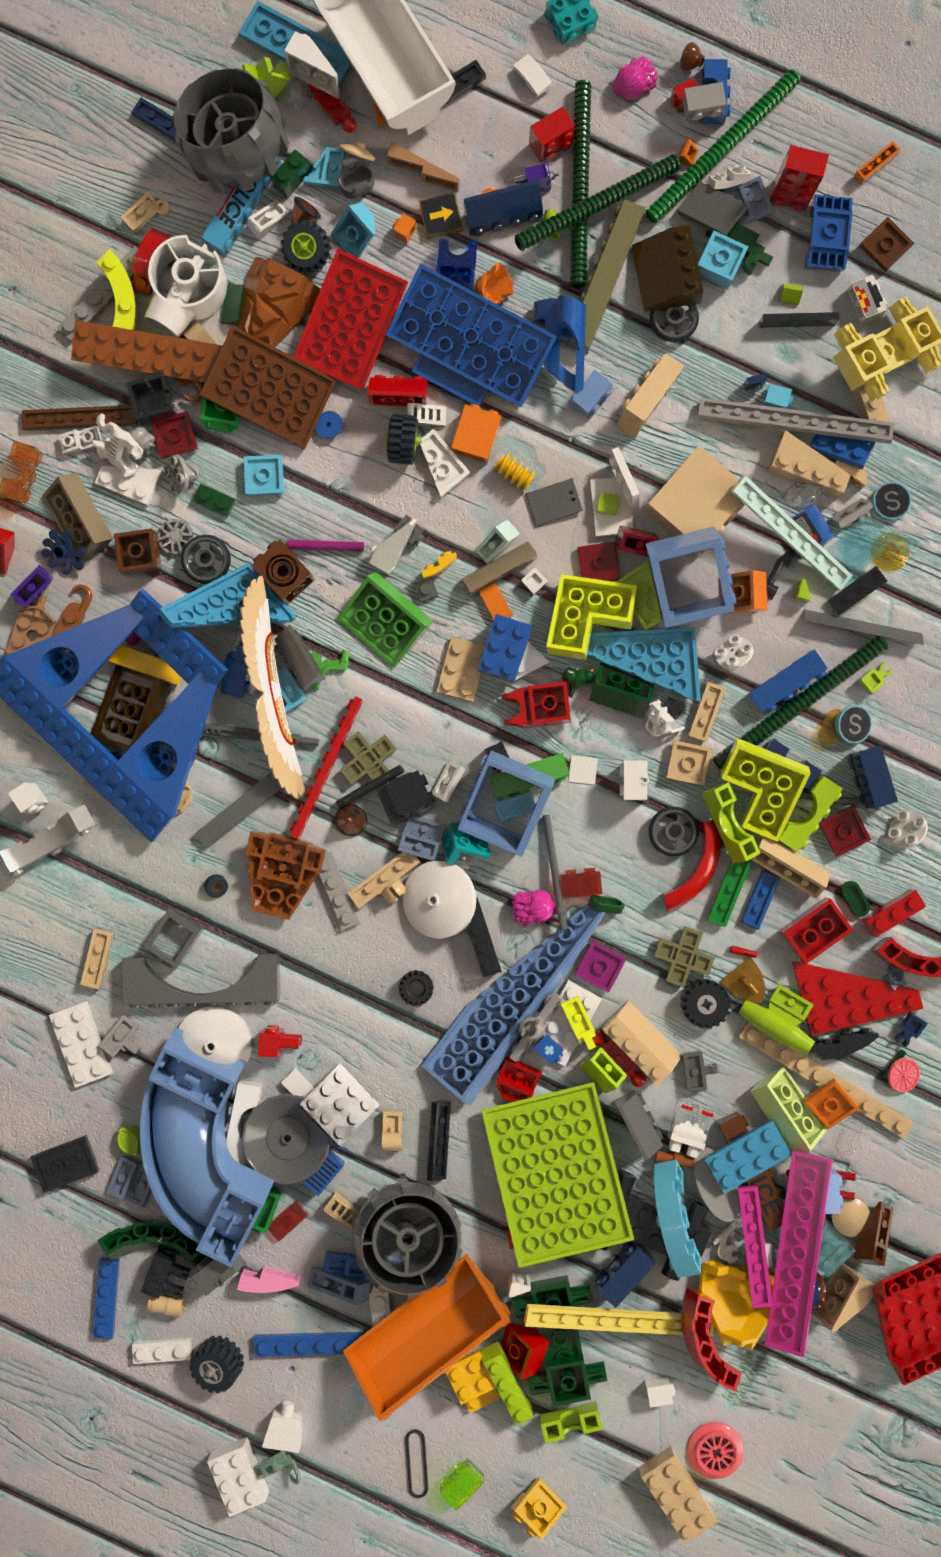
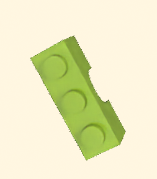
M596 1401L540 1415L545 1444L565 1439L564 1435L572 1430H582L584 1434L603 1430Z

